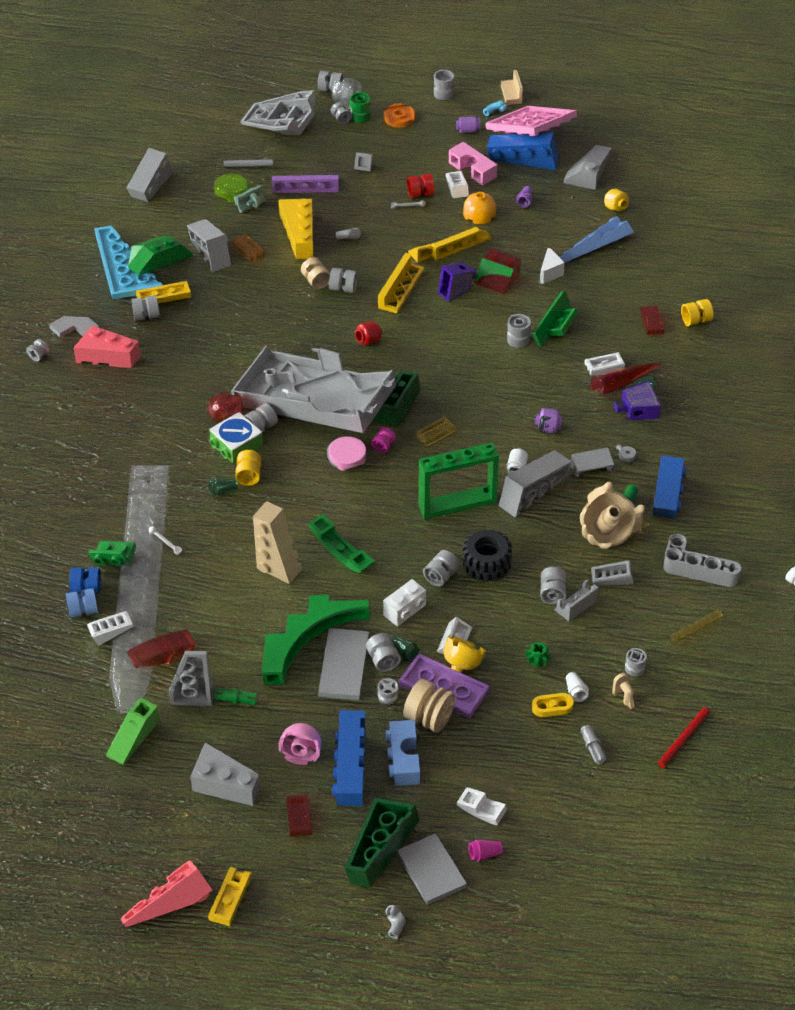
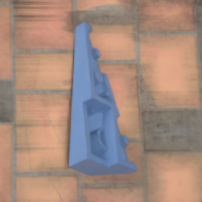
M618 216L613 217L608 223L601 225L597 230L576 243L573 248L566 250L559 257L565 263L634 232L628 221L621 222Z

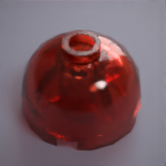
M228 392L218 394L209 399V404L206 403L208 413L216 423H221L238 412L243 414L244 411L243 400L238 392H234V395H229Z

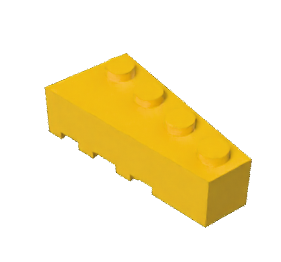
M312 199L279 200V215L283 221L288 239H290L296 259L312 258Z

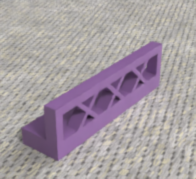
M338 175L272 176L273 193L339 192Z

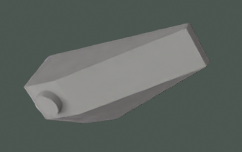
M185 651L169 688L170 705L212 706L214 680L207 651Z

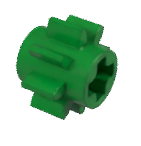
M536 642L530 644V649H526L525 657H528V664L531 663L537 668L543 665L546 666L547 660H551V652H549V646Z

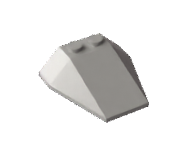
M314 90L300 91L254 103L241 120V124L286 135H299L314 116L315 92Z

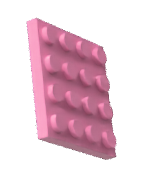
M526 106L486 122V129L493 130V132H517L518 135L527 133L530 136H536L541 131H549L551 127H558L561 123L570 122L571 119L577 117V110Z

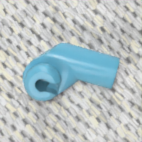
M498 101L483 109V113L485 116H489L497 109L503 112L507 109V106L504 104L505 102Z

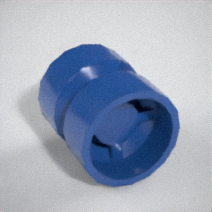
M71 567L70 591L81 593L82 590L93 588L94 593H100V567H89L87 570H84L83 567Z

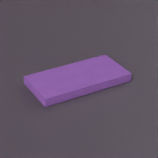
M421 654L416 656L398 681V686L411 691L420 679H426L436 684L437 690L443 687L446 691L455 693L456 702L453 711L469 719L490 691L489 685Z

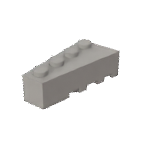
M554 450L507 474L504 478L499 507L516 518L520 514V509L523 507L527 509L532 505L531 501L534 498L538 497L540 499L544 496L548 487L552 489L568 477L572 461Z

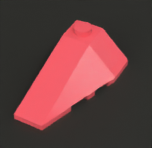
M189 860L166 878L168 883L161 887H155L151 891L152 893L148 900L144 899L138 902L120 919L126 927L195 904L197 901H204L210 895L209 892L212 891V888L196 866Z

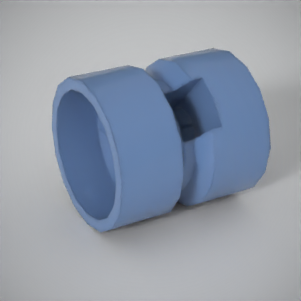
M93 588L82 590L80 594L76 591L65 593L70 619L81 617L83 613L86 615L98 613Z

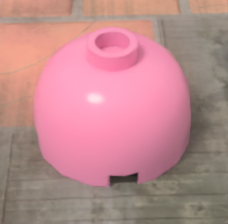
M295 723L283 732L279 741V751L285 754L284 758L287 761L298 765H307L309 761L314 760L313 762H315L320 756L322 739L313 726L306 723Z

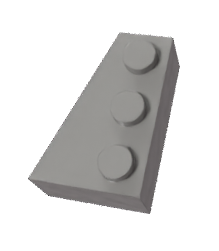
M148 148L127 186L131 197L148 202L171 176L173 169L166 153Z
M204 744L190 776L192 791L253 806L260 790L259 774L209 744Z

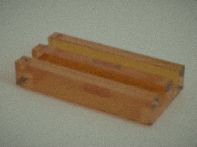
M245 233L242 234V237L238 236L237 240H231V245L250 262L265 255V251Z

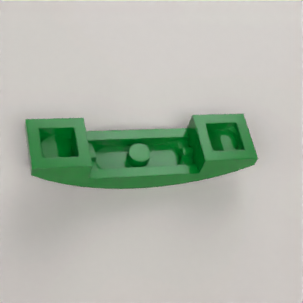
M323 513L308 523V527L325 549L349 569L362 573L375 563V560L362 549L358 551L335 530V524Z

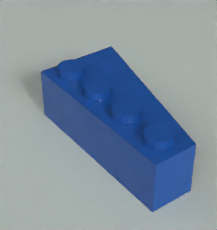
M543 132L536 136H530L527 133L522 135H491L487 145L491 161L556 170L559 162L554 132Z
M340 710L339 731L335 733V744H338V749L334 751V761H338L337 766H334L333 779H337V784H333L332 796L337 797V805L363 806L366 738L365 711Z

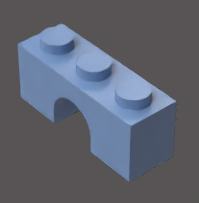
M415 720L389 722V730H386V743L391 745V747H387L388 760H392V765H389V777H394V786L420 784L418 754L408 755L404 753L407 750H416Z

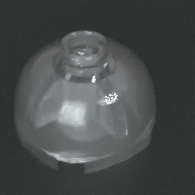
M348 78L343 79V82L335 81L331 87L334 102L344 103L347 109L350 108V96L356 92H363V86H360L359 81Z

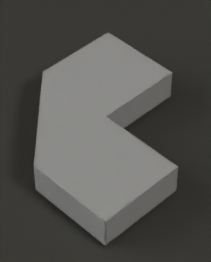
M63 316L49 324L50 329L60 338L73 330L84 336L92 325L99 327L89 317Z

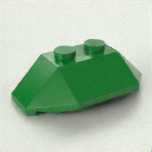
M158 236L132 246L128 268L138 276L190 258L193 256V253L171 236Z

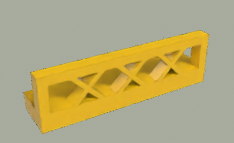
M404 254L378 295L379 309L398 314L424 272V267L412 264V254ZM414 270L417 271V273L410 275L409 271ZM410 280V284L403 285L402 282ZM400 291L404 292V294L399 296H396L395 294L396 292ZM392 302H396V303H397L396 307L391 306V305H388V304H389V303H392Z

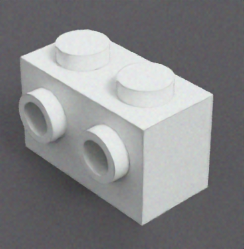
M411 579L383 600V616L398 627L426 605V589Z

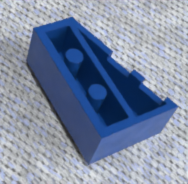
M661 455L652 515L675 518L676 511L680 512L682 501L678 500L679 494L683 495L684 483H681V478L686 477L687 466H683V458Z

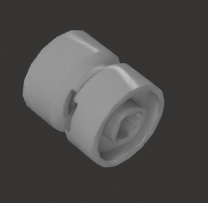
M321 70L318 76V91L328 92L330 90L332 93L340 94L343 88V73L334 72L331 74L329 71Z
M449 70L435 72L434 96L437 99L448 100L453 97V72Z
M332 268L329 278V289L335 291L343 289L344 292L354 293L357 286V271L346 270L344 272L343 269Z
M156 295L147 296L145 300L141 297L131 299L135 321L145 320L146 317L149 319L160 317Z
M514 314L508 319L507 342L509 345L521 348L529 344L531 320L528 316Z
M267 403L257 407L255 411L253 410L244 415L261 432L265 431L264 428L269 429L278 423L274 409Z
M441 550L433 558V561H430L423 569V574L429 583L436 587H442L450 576L458 570L460 564L451 552Z
M548 567L541 572L540 596L542 601L547 604H557L559 599L562 598L563 601L566 599V572L559 567Z
M379 633L367 641L366 648L373 658L372 661L378 671L387 672L399 665L401 657L388 634Z

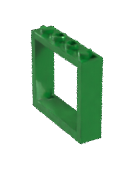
M493 442L419 459L418 506L424 520L497 503L499 454ZM488 462L486 486L430 498V475Z

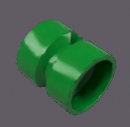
M356 92L350 96L351 120L354 122H366L371 117L370 96L367 93Z

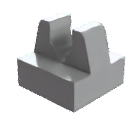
M356 152L354 169L371 171L373 154Z

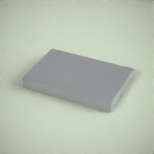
M436 833L397 851V856L427 905L467 888L466 881Z

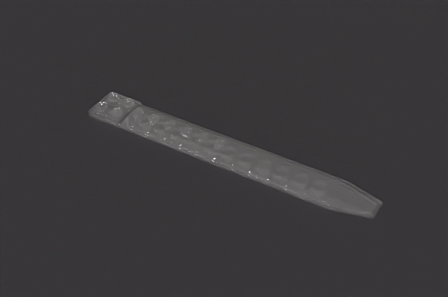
M131 465L124 542H134L137 548L130 565H121L116 614L127 611L134 627L113 638L109 678L117 713H128L140 697L144 698L151 680L163 541L155 534H151L149 528L154 526L156 531L164 536L169 465Z

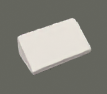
M455 617L448 623L437 652L444 654V647L448 636H451L452 639L455 636L467 640L472 627L458 617Z

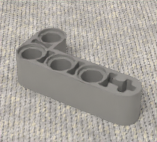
M681 534L670 536L663 565L667 573L727 587L738 585L741 573V566L738 562L687 551V539Z

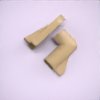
M620 673L614 678L612 693L616 695L624 691L623 703L629 706L630 709L635 708L633 700L634 690L629 684V676L627 673Z

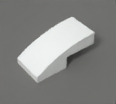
M468 787L457 801V806L494 825H498L507 811L506 804L487 799L484 792Z

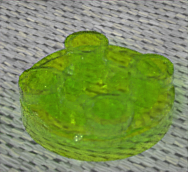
M225 174L218 177L214 182L215 195L225 198L229 202H235L234 196L248 190L246 179L238 174Z

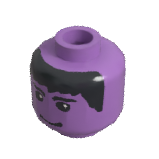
M543 408L540 414L536 413L535 424L538 425L540 432L555 434L557 430L561 429L562 415H560L558 410Z

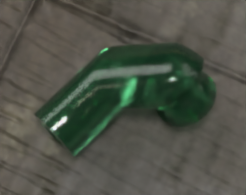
M650 375L638 378L630 384V387L650 382L653 388L658 382L655 380L656 377Z

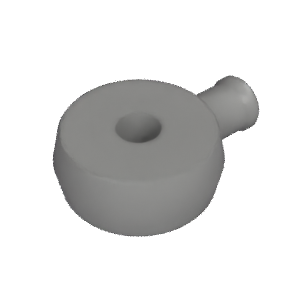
M621 444L616 446L622 462L631 463L636 459L634 448L629 446L622 447Z

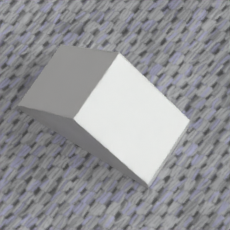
M550 248L547 249L540 272L541 284L564 276V262Z

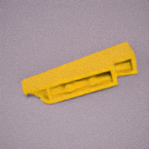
M474 227L439 242L409 250L408 253L412 254L417 263L431 257L436 261L490 240L491 236L486 231Z

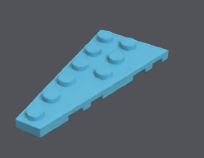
M112 226L94 228L112 300L136 296L137 290L163 286L161 282L156 280V276L153 273L149 272L138 276L128 268L131 254L130 247L121 240V236Z

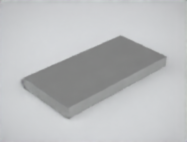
M329 628L318 697L360 699L367 652L366 643L369 639L368 631Z

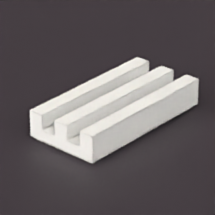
M619 352L585 359V366H587L591 376L625 369V363Z

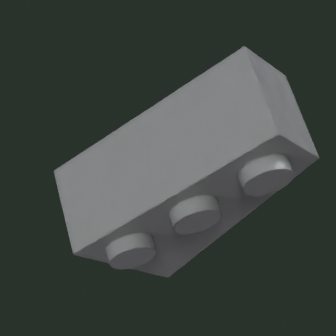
M207 219L187 225L191 242L199 253H204L206 256L204 260L205 262H210L212 272L231 266L227 247L229 241L226 234L222 233L219 228H216Z

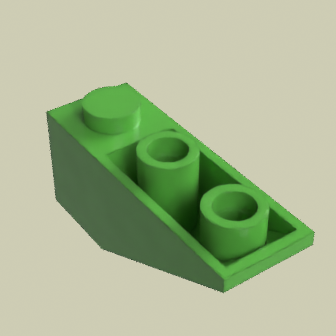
M140 697L127 713L106 757L124 765L160 721L158 706Z

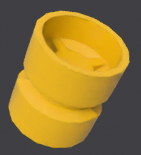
M708 299L699 300L696 303H686L681 307L682 318L686 326L713 320V308Z
M244 450L238 454L235 478L241 485L252 486L259 482L261 456L259 453L253 450Z

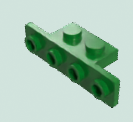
M565 291L560 292L532 333L538 347L543 346L549 336H563L578 315L576 308L568 309L570 301Z

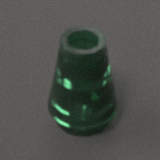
M213 478V480H209L208 488L210 495L219 496L237 490V480L227 478Z
M398 635L391 638L394 647L404 660L413 661L419 654V648L416 643Z

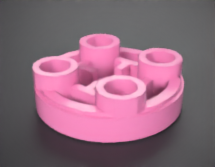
M341 437L334 440L329 446V458L339 470L345 471L348 468L365 463L366 446L355 437Z

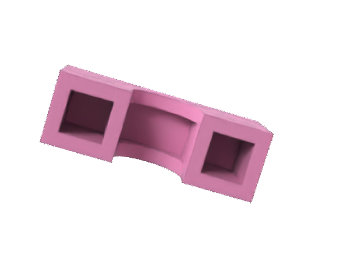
M462 142L449 150V163L458 170L472 167L471 178L483 186L497 178V164L466 143Z

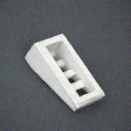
M462 171L446 173L452 197H467L469 195L468 184Z
M127 611L87 624L98 646L134 627Z

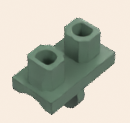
M261 185L234 196L235 205L238 206L240 213L253 207L257 208L266 201Z

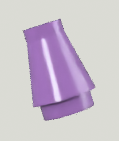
M525 186L516 196V202L520 207L525 208L532 203L533 189L530 186Z

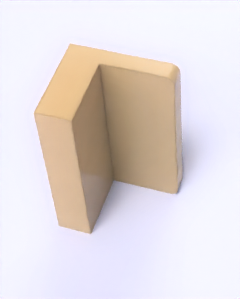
M514 70L513 80L501 81V89L506 105L522 104L523 87L517 70Z

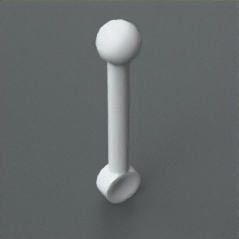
M154 526L149 528V532L155 534L170 546L176 555L181 554V547L173 545L157 532Z

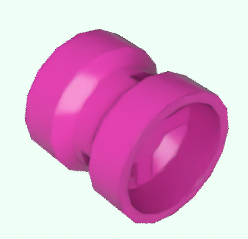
M383 427L371 441V445L375 451L386 453L390 445L396 440V435L391 429Z

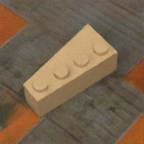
M266 501L253 516L257 569L290 584L303 568L301 563L297 562L299 556L297 551L293 550L292 543L294 541L287 532L289 526L283 508Z

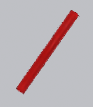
M702 708L657 762L661 768H664L708 716L710 711L707 708Z

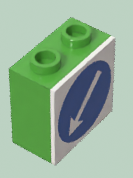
M240 412L209 429L211 446L214 449H218L223 457L229 459L233 464L237 462V456L240 452L244 450L256 451L263 446L262 432Z

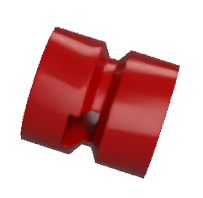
M430 173L423 174L420 178L418 176L407 177L409 197L416 198L420 197L421 194L424 196L434 195V181Z

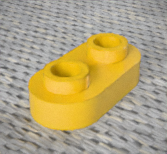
M566 693L541 695L534 698L532 711L539 717L565 715L572 711L574 701Z

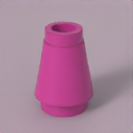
M474 840V842L469 843L470 858L477 862L500 855L503 852L500 841Z

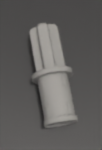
M591 725L582 727L580 733L586 742V749L590 751L595 763L598 765L606 761V756L601 747V740L597 738Z

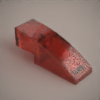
M188 629L150 639L128 650L127 654L135 668L171 663L173 657L183 656L185 651H193L196 643Z

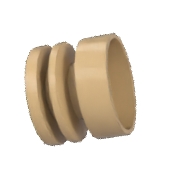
M420 679L408 695L403 716L407 720H415L416 724L422 722L424 728H430L432 732L439 733L447 724L452 714L456 695L451 691H446L443 687L437 690L436 684L426 679Z

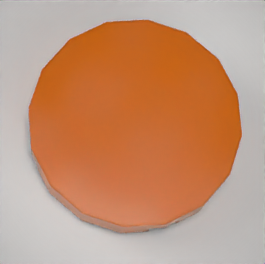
M402 103L390 105L384 111V121L392 127H406L415 120V110L411 106L407 107Z

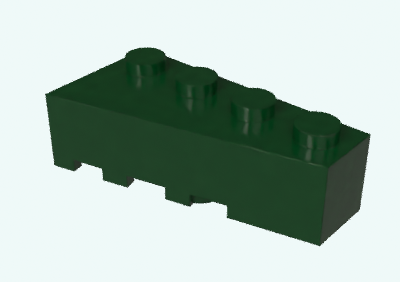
M374 798L345 866L350 884L371 888L420 821L415 804Z

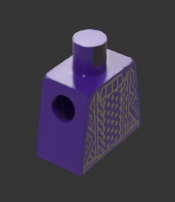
M463 262L443 265L437 293L448 302L467 293L471 289L472 280L478 277L476 269H471Z
M650 382L624 389L622 400L614 402L615 411H625L630 420L659 419L661 405Z

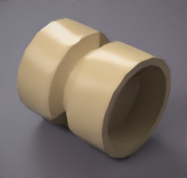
M309 258L302 264L301 273L314 289H323L329 284L330 272L318 258Z

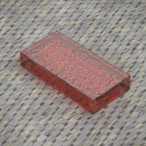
M658 306L640 307V315L646 334H664L665 328Z
M307 794L286 796L290 837L312 835Z

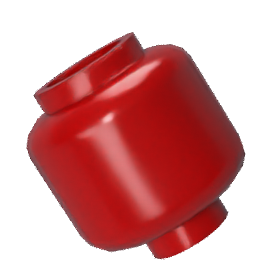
M374 321L359 324L355 331L357 342L363 346L378 343L382 335L381 327Z

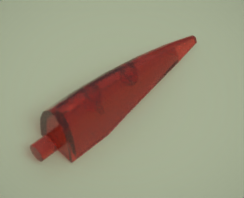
M660 362L629 366L593 376L590 389L592 391L597 390L603 395L618 390L660 366Z

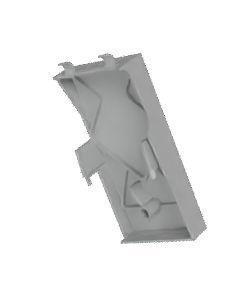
M265 346L231 390L235 406L255 410L262 404L267 403L274 409L277 415L364 433L396 387L393 370L372 373H357L343 370L340 354L322 348H312V351L318 353L319 360L268 350V346Z

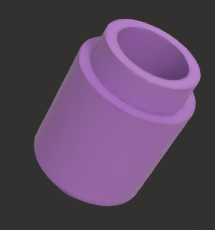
M475 116L459 117V120L456 121V129L460 133H476V131H480V119L475 118Z

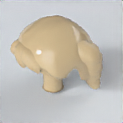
M607 482L588 494V503L580 514L582 535L585 539H588L590 544L598 545L601 549H609L611 546H618L624 543L632 533L640 530L643 512L645 511L644 505L641 504L635 507L628 498L617 491H613L612 482Z

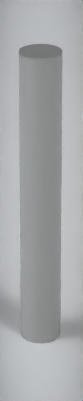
M273 159L224 161V167L273 166Z

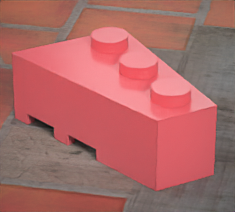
M93 325L74 346L76 363L82 364V361L92 362L93 365L109 363V366L132 368L141 357L139 341Z

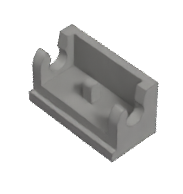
M608 447L572 454L571 468L575 477H579L581 472L601 468L611 471V468L614 467Z
M588 580L584 581L579 591L565 601L562 598L557 601L555 611L568 622L597 602L598 586L594 584L590 589L588 587Z

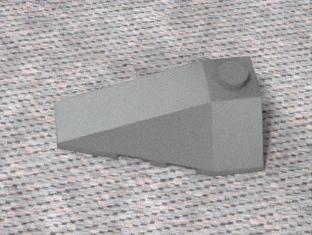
M595 145L568 170L563 183L595 190L612 148Z

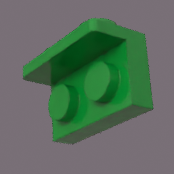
M100 541L97 549H90L88 554L97 565L129 566L137 546L134 542Z

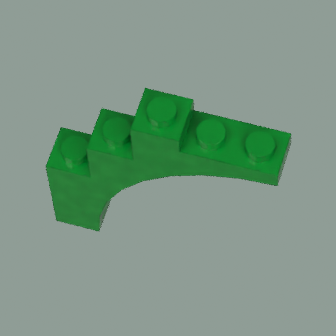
M329 595L309 596L308 614L288 615L286 634H266L262 664L264 685H285L287 672L294 658L306 644L324 631L340 624L371 619L369 600L330 601Z

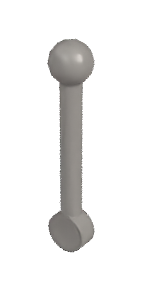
M424 200L401 204L393 202L391 203V208L397 209L398 207L418 205L424 207L426 202Z

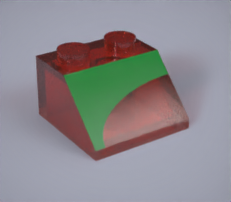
M490 248L482 258L477 272L478 277L474 280V284L505 295L520 276L521 259Z

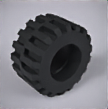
M482 529V531L477 530L474 534L468 535V539L466 538L463 544L462 564L465 572H469L471 577L475 576L476 580L484 579V581L488 582V580L495 581L496 578L501 579L511 568V541H508L506 535L502 536L501 532H495L492 529L490 531Z

